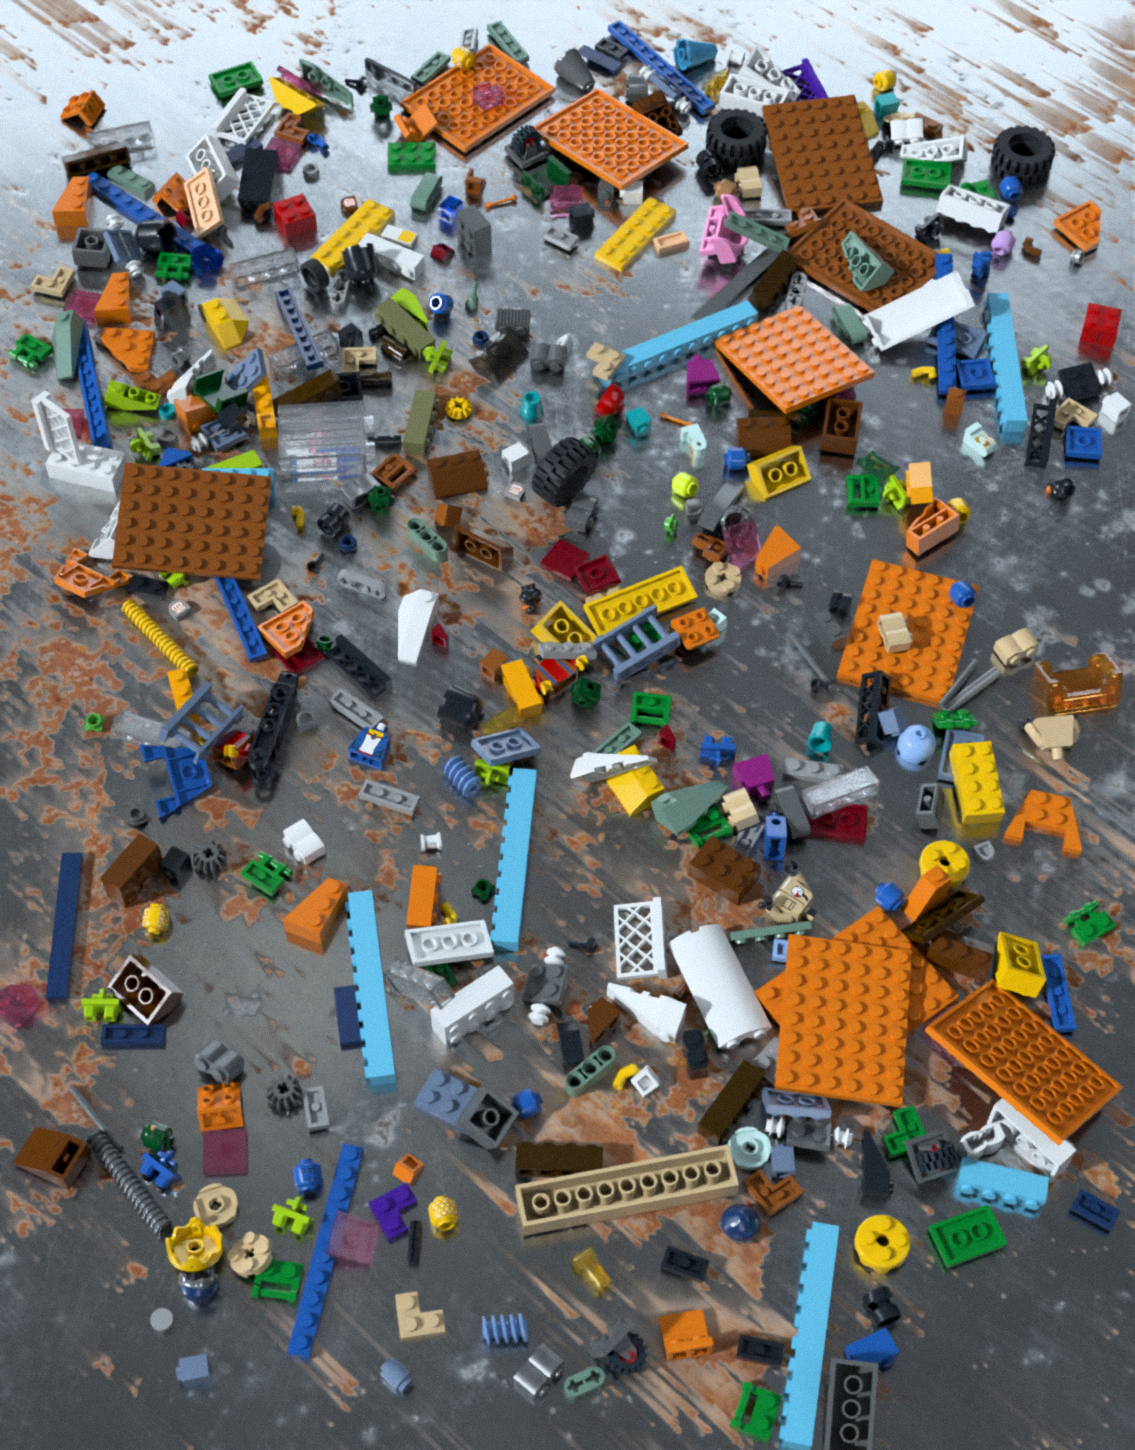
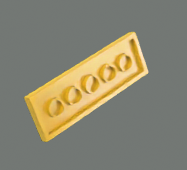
M649 197L595 252L594 258L622 272L676 216L677 210Z
M368 199L311 258L317 259L325 269L336 274L338 270L345 268L341 251H345L347 247L357 245L367 233L376 236L395 217V211Z
M681 565L583 605V609L598 637L638 615L646 607H651L655 604L658 615L697 600L698 595Z

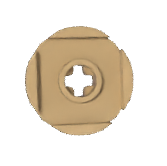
M714 562L706 570L705 585L708 586V590L718 596H727L731 592L735 593L741 585L740 569L729 563ZM720 577L726 578L724 581H720Z
M214 1183L200 1190L199 1195L194 1200L193 1208L196 1217H199L205 1225L211 1226L215 1224L220 1228L228 1225L237 1217L238 1200L231 1188L225 1187L223 1184ZM215 1201L218 1204L222 1203L218 1210L210 1209Z
M247 1232L228 1252L227 1258L230 1261L231 1268L237 1275L244 1278L252 1274L256 1276L265 1271L270 1265L273 1258L271 1255L273 1247L265 1236ZM250 1253H254V1257H248Z

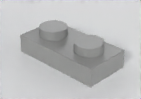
M553 224L543 232V239L568 251H571L579 242L578 236Z
M323 1085L302 1089L309 1132L330 1128Z

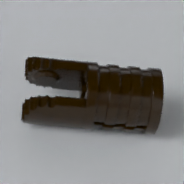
M383 335L382 342L385 344L381 345V350L401 363H405L409 359L411 351L391 337Z

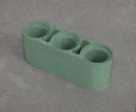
M425 172L411 197V208L426 212L429 210L441 188L443 181L441 175Z
M850 303L832 307L833 318L849 345L867 341L866 330Z
M410 519L407 522L408 538L434 562H445L448 558L447 543L421 519Z
M611 1046L600 1047L566 1076L565 1091L567 1095L573 1098L581 1096L614 1068L616 1053ZM609 1057L611 1059L609 1061H604L601 1058ZM591 1069L594 1070L595 1073L589 1074L586 1071ZM576 1082L580 1085L577 1087H573L570 1084Z

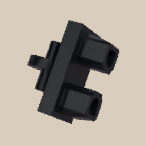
M936 212L933 216L927 215L924 218L923 225L917 224L915 226V234L921 236L922 242H927L934 235L940 236L943 234L944 224L940 221L941 213Z

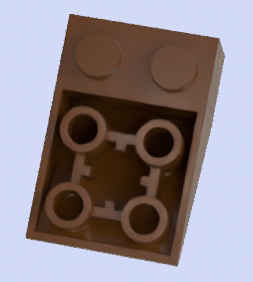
M662 90L635 100L630 107L675 135L683 132Z
M35 1127L13 1161V1164L69 1190L92 1153L88 1144L69 1134Z

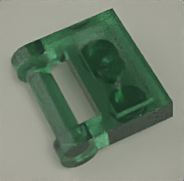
M875 450L858 458L856 463L884 482L889 480L890 475L897 477L902 471L900 466H895L885 460Z

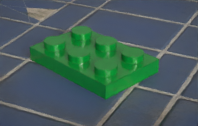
M252 61L208 74L209 80L220 98L237 93L240 87L248 90L264 84L263 78Z
M436 142L388 143V170L436 169Z
M904 158L901 184L945 190L950 184L952 163Z
M989 1204L928 1227L947 1269L1002 1249L1008 1245Z

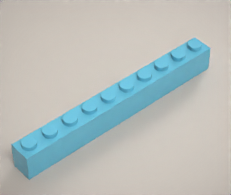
M988 293L987 299L983 302V309L986 310L985 322H988L987 335H990L989 347L992 348L990 357L994 361L992 371L995 373V386H997L996 398L999 399L998 411L1001 412L1000 425H1003L1004 432H1025L1028 418L1008 293Z
M747 300L623 350L620 353L625 355V360L608 382L610 384L611 382H620L638 373L650 370L655 366L714 343V339H720L723 335H728L731 332L734 333L736 330L746 326L749 327L751 324L757 323L758 312Z
M513 768V775H509L508 787H511V792H507L506 804H509V809H505L504 820H507V826L503 825L502 831L505 843L501 842L500 848L503 860H499L498 872H501V877H497L496 883L499 895H495L494 907H497V912H493L492 924L495 925V930H491L490 940L494 943V950L518 952L537 782V770Z
M372 890L348 893L349 901H345L346 913H350L351 917L347 919L348 931H352L353 936L349 937L350 949L355 950V954L351 955L352 967H357V972L353 973L354 984L359 985V991H355L357 1004L361 1003V1009L357 1010L359 1022H363L364 1028H360L361 1041L366 1043V1047H362L363 1060H368V1066L364 1067L365 1078L370 1079L371 1086L396 1083L373 894Z
M813 1222L811 1229L807 1228L805 1242H809L808 1250L804 1249L802 1263H806V1270L801 1271L800 1284H803V1292H798L797 1305L801 1306L800 1314H795L794 1327H797L798 1330L797 1336L793 1335L791 1349H794L795 1353L794 1358L790 1357L788 1371H791L792 1375L791 1380L787 1379L785 1393L789 1394L788 1402H784L782 1416L786 1417L785 1425L780 1426L779 1439L783 1440V1448L811 1450L839 1234V1226Z

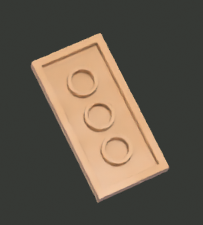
M205 167L184 183L196 237L200 239L225 223L212 170L209 167Z

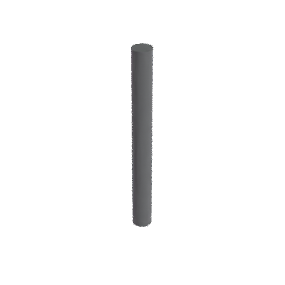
M792 632L789 638L822 681L830 680L829 676L796 633ZM835 684L826 685L830 691L836 688Z
M974 658L939 701L937 706L940 709H944L980 663L978 659Z
M72 1086L69 1089L72 1096L99 1130H103L111 1144L115 1146V1149L119 1152L122 1151L124 1148L123 1144L77 1086Z

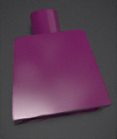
M697 354L692 357L691 361L687 362L686 393L707 392L710 386L720 383V377L711 359H703L701 355Z
M768 754L733 764L732 776L741 788L744 787L749 797L758 795L761 801H767L771 798L769 791L773 790L775 779Z

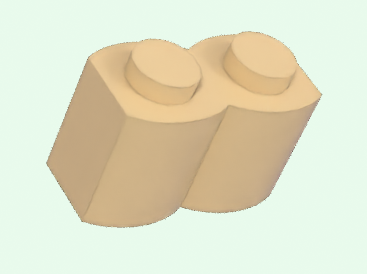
M757 166L737 168L734 178L735 183H738V194H741L742 198L762 196V183Z
M901 612L879 615L877 624L887 653L910 650L911 643H913V635L907 629L908 622L906 617H903Z
M1022 628L1011 635L997 640L993 650L1005 666L1016 665L1022 658L1033 657L1037 653L1039 643L1027 628Z
M744 787L723 796L724 802L721 804L725 814L730 813L728 819L732 827L736 826L737 830L741 831L760 823L758 814Z

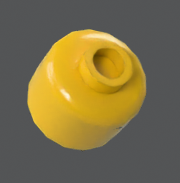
M885 69L874 75L873 83L878 91L884 92L896 85L897 78L892 70Z

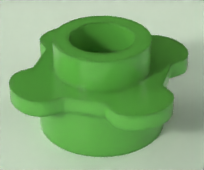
M672 514L671 517H666L664 529L669 531L670 535H674L675 530L679 528V521L675 518V514Z
M96 713L88 715L84 729L86 731L101 732L105 717Z

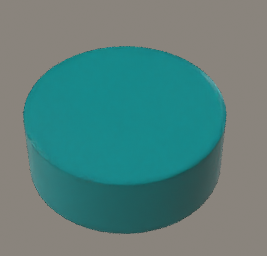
M171 403L161 405L159 407L160 417L163 420L174 419L176 417L175 405Z

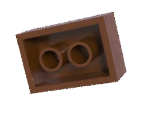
M828 397L820 450L855 455L863 402Z
M140 833L101 876L108 898L124 908H127L130 903L135 902L138 894L149 886L151 879L156 874L161 872L159 863L162 861V855L157 843Z
M712 835L690 861L688 869L690 877L736 906L740 904L755 885L761 873V865Z

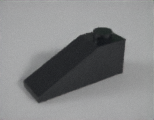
M864 1130L861 1154V1199L887 1201L889 1194H893L894 1181H890V1172L869 1130Z

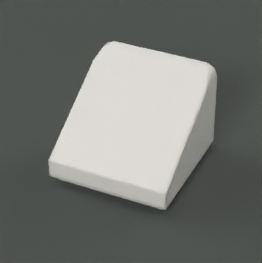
M649 1065L645 1066L630 1080L643 1097L660 1086V1079Z

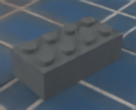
M830 1358L823 1450H872L878 1363Z

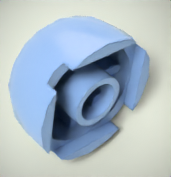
M912 725L902 731L897 742V749L900 752V756L907 762L919 764L923 761L927 762L934 755L936 739L932 731L927 727Z

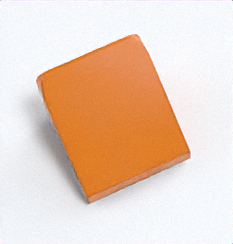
M407 1153L396 1163L393 1175L410 1185L424 1168L425 1164Z

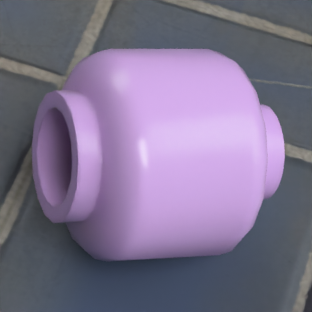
M1002 230L995 235L991 246L997 255H1007L1011 252L1016 240L1010 231Z

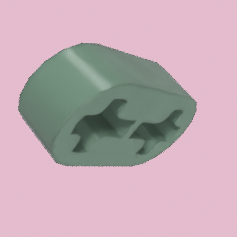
M594 1366L570 1376L564 1382L565 1395L575 1400L599 1390L605 1383L604 1371ZM591 1374H595V1376L600 1375L598 1383H595L594 1380L587 1383L586 1381L591 1379ZM571 1383H574L575 1386L583 1383V1385L578 1387V1392L576 1393L573 1390H568Z

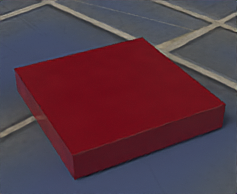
M559 539L542 559L540 567L571 582L576 576L573 567L587 562L590 559V554Z
M607 554L573 567V571L587 597L621 584V579Z
M308 636L302 650L287 659L276 649L273 650L275 657L285 669L298 673V677L326 661L325 656L320 650L315 649V644Z

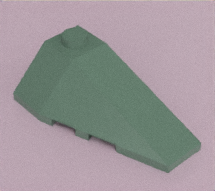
M302 58L299 59L302 85L351 108L354 106L353 94L330 72L316 63Z
M852 230L842 241V249L850 265L848 266L849 271L852 272L853 283L861 292H866L885 285L895 272L889 264Z
M73 309L58 313L52 332L51 342L57 379L59 381L74 378L84 320Z
M719 780L666 792L651 801L656 821L676 836H679L697 824V819L701 815L705 816L708 813V808L713 804H717L730 790L728 786Z

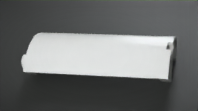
M954 271L864 315L862 324L866 331H870L874 347H879L883 351L974 307L975 304L969 290L964 287L959 273Z
M720 924L701 926L699 931L692 934L689 930L670 941L668 946L718 1048L732 1050L737 1048L739 1042L745 1038L758 1040L766 1036V1032L772 1026L757 996L754 994V990Z

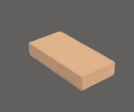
M682 230L653 238V244L658 253H663L689 246V239Z

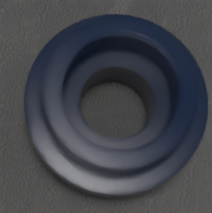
M477 331L472 337V342L476 346H485L489 343V336L485 331Z
M345 535L339 541V548L344 552H352L357 547V541L351 535Z

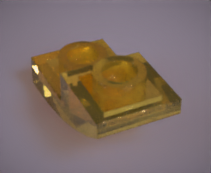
M728 68L719 71L708 80L705 85V95L708 98H711L717 90H722L729 77Z
M511 706L487 720L480 727L486 735L514 729L524 722V719L516 708Z

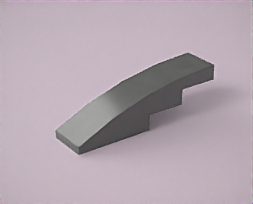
M730 478L712 499L697 525L714 531L720 525V520L725 510L736 504L737 498L743 493L746 485Z

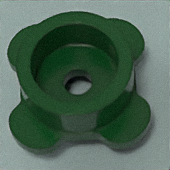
M321 635L315 640V649L326 652L334 649L330 636Z
M479 879L475 887H472L471 892L473 895L480 896L481 900H487L490 893L495 891V886L486 879Z

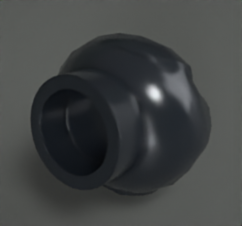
M1064 476L1056 482H1048L1046 484V492L1048 494L1053 493L1057 498L1071 497L1075 493V486L1070 478Z
M535 583L520 587L522 592L519 599L525 603L522 609L528 615L536 612V605L533 601L540 602L542 596Z

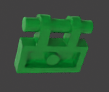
M160 252L157 267L162 269V271L156 270L155 277H161L165 280L168 278H174L177 281L189 280V273H184V271L191 272L194 261L193 255Z
M25 333L15 342L17 349L15 351L9 349L7 354L13 360L22 362L27 368L36 369L38 363L34 361L36 359L41 362L44 361L53 352V349L46 343Z
M959 709L952 712L948 710L933 712L932 720L938 729L953 730V728H963V730H967L970 727L978 726L977 719L967 709Z
M260 851L257 858L261 861L257 862L252 859L240 872V875L243 879L272 897L285 883L281 875L290 878L293 871L288 868L287 864L276 861L271 854H265ZM267 866H271V867H273L275 870H274V871H271L270 869L267 868Z
M1097 900L1083 904L1081 909L1073 910L1068 913L1067 917L1063 918L1065 925L1068 926L1073 923L1075 927L1072 929L1071 934L1083 948L1115 930L1117 926L1104 910L1097 914L1095 909L1100 907ZM1087 915L1090 919L1083 922L1081 917Z

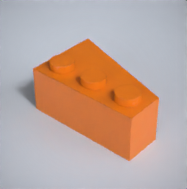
M72 177L52 210L55 226H88L92 198V187L89 177Z
M129 272L112 273L94 310L97 325L131 323L132 282Z
M189 395L184 400H173L178 424L189 435L200 431L199 426L217 418L218 413L198 396Z
M935 496L933 502L924 509V513L917 517L907 529L906 546L919 556L959 531L960 514Z
M413 865L406 922L408 928L431 927L437 923L435 908L436 905H439L440 893H438V889L442 881V873L439 872L438 867Z
M328 877L283 919L285 931L322 945L348 898L347 884Z

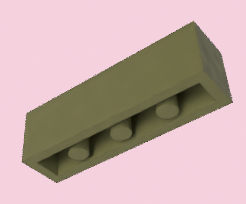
M391 297L375 307L374 317L376 322L385 326L387 332L397 338L398 342L408 348L411 354L419 360L425 357L423 355L425 347L435 346L436 339Z
M415 389L403 440L404 454L425 456L426 449L430 447L429 436L433 434L432 422L435 423V409L438 410L439 399H436V392Z

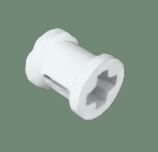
M730 49L727 63L734 62L742 66L746 53H739Z
M440 832L436 835L428 836L420 834L422 852H425L427 849L436 848L442 850Z

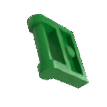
M987 179L973 183L964 182L960 186L962 189L974 191L977 194L1000 201Z
M851 474L846 476V484L848 485L847 507L849 509H855L856 507H879L878 475ZM856 483H860L861 498H855Z
M634 692L630 723L660 725L663 728L669 722L672 696ZM637 712L663 715V718L637 715Z
M717 805L709 808L708 813L705 816L701 815L697 819V824L686 831L697 849L702 848L711 835L717 839L733 835L731 825L727 823ZM718 827H721V828H722V829L717 830V831H715V832H712V833H710V834H708V835H705V836H703V837H700V835H702V834H704V833H707V832H709V831H711V830H714V829H716V828H718Z
M272 1260L265 1271L255 1276L251 1297L289 1300V1303H296L304 1268L303 1263ZM262 1283L291 1287V1290L264 1288Z
M743 1382L741 1398L729 1427L768 1442L782 1396L756 1387L752 1383ZM753 1395L758 1398L748 1425L743 1423L750 1397Z

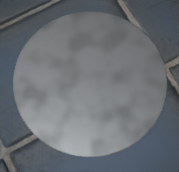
M265 543L261 581L235 579L237 584L243 587H256L271 581L278 574L281 567V558L278 551L270 544Z

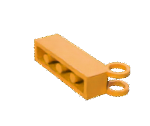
M266 372L267 376L253 388L260 440L278 437L268 372Z

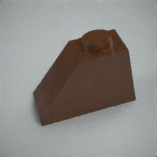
M603 997L598 1001H593L587 1009L589 1047L592 1049L620 1021L621 1012Z

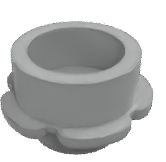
M1077 248L1075 251H1072L1070 260L1073 261L1074 265L1076 263L1081 264L1084 259V251Z

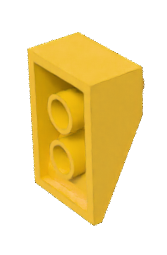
M561 600L531 629V632L542 643L547 641L554 643L588 642L593 645L592 642L597 638Z
M1002 931L999 932L995 970L998 987L1006 991L1010 990L1020 993L1023 996L1037 997L1046 981L1037 942Z

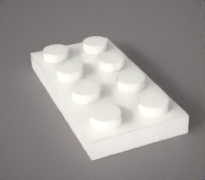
M485 920L405 930L404 935L413 967L488 958L494 955Z

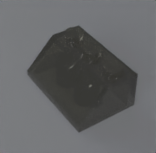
M511 326L499 329L468 361L477 374L495 384H499L529 352Z

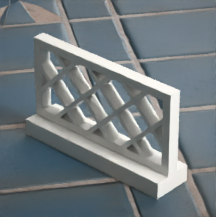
M240 87L212 124V137L218 141L220 138H225L246 145L274 108L275 101L248 94L245 88ZM248 100L255 101L254 103L247 104ZM268 105V107L261 108L260 106ZM258 107L257 110H249L250 108ZM247 110L246 113L239 114L240 111ZM261 114L260 117L253 118V115ZM246 117H250V118H251V119L245 120V121L242 120V118H246ZM240 120V122L232 124L233 121ZM254 124L253 127H245L246 125ZM243 127L242 130L235 131V128ZM232 129L233 131L230 133H225V131ZM246 134L244 138L238 137V135Z
M43 391L32 400V405L44 447L49 452L55 448L80 466L83 464L71 415L52 403L50 393Z
M654 897L653 901L614 905L617 979L625 980L659 976V979H667L664 908L661 897ZM650 908V913L646 918L638 914L641 909ZM628 910L631 914L624 921L619 917V911ZM635 916L642 921L636 928L628 924ZM645 924L651 928V931L646 936L639 932ZM625 926L632 931L626 938L620 935V931ZM636 934L643 939L637 946L629 942ZM646 942L652 946L647 955L640 950ZM626 944L633 949L627 956L621 953V949ZM636 952L644 957L637 965L630 960ZM648 960L653 964V970L644 971L641 966ZM627 962L634 967L629 973H622L621 968Z

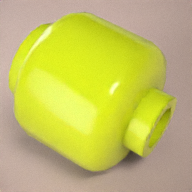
M685 472L677 474L672 480L673 492L684 498H690L698 491L697 479Z

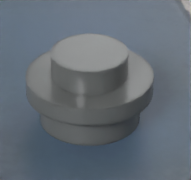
M138 806L131 808L127 814L128 822L134 826L142 825L147 820L146 811Z

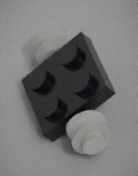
M1092 362L1060 369L1058 371L1060 381L1055 380L1054 384L1048 382L1045 391L1051 399H1054L1056 395L1061 397L1064 391L1066 399L1069 397L1078 402L1100 396L1102 394L1100 387L1104 385V382L1110 385L1113 375L1107 368H1104L1103 372L1097 370L1095 373Z

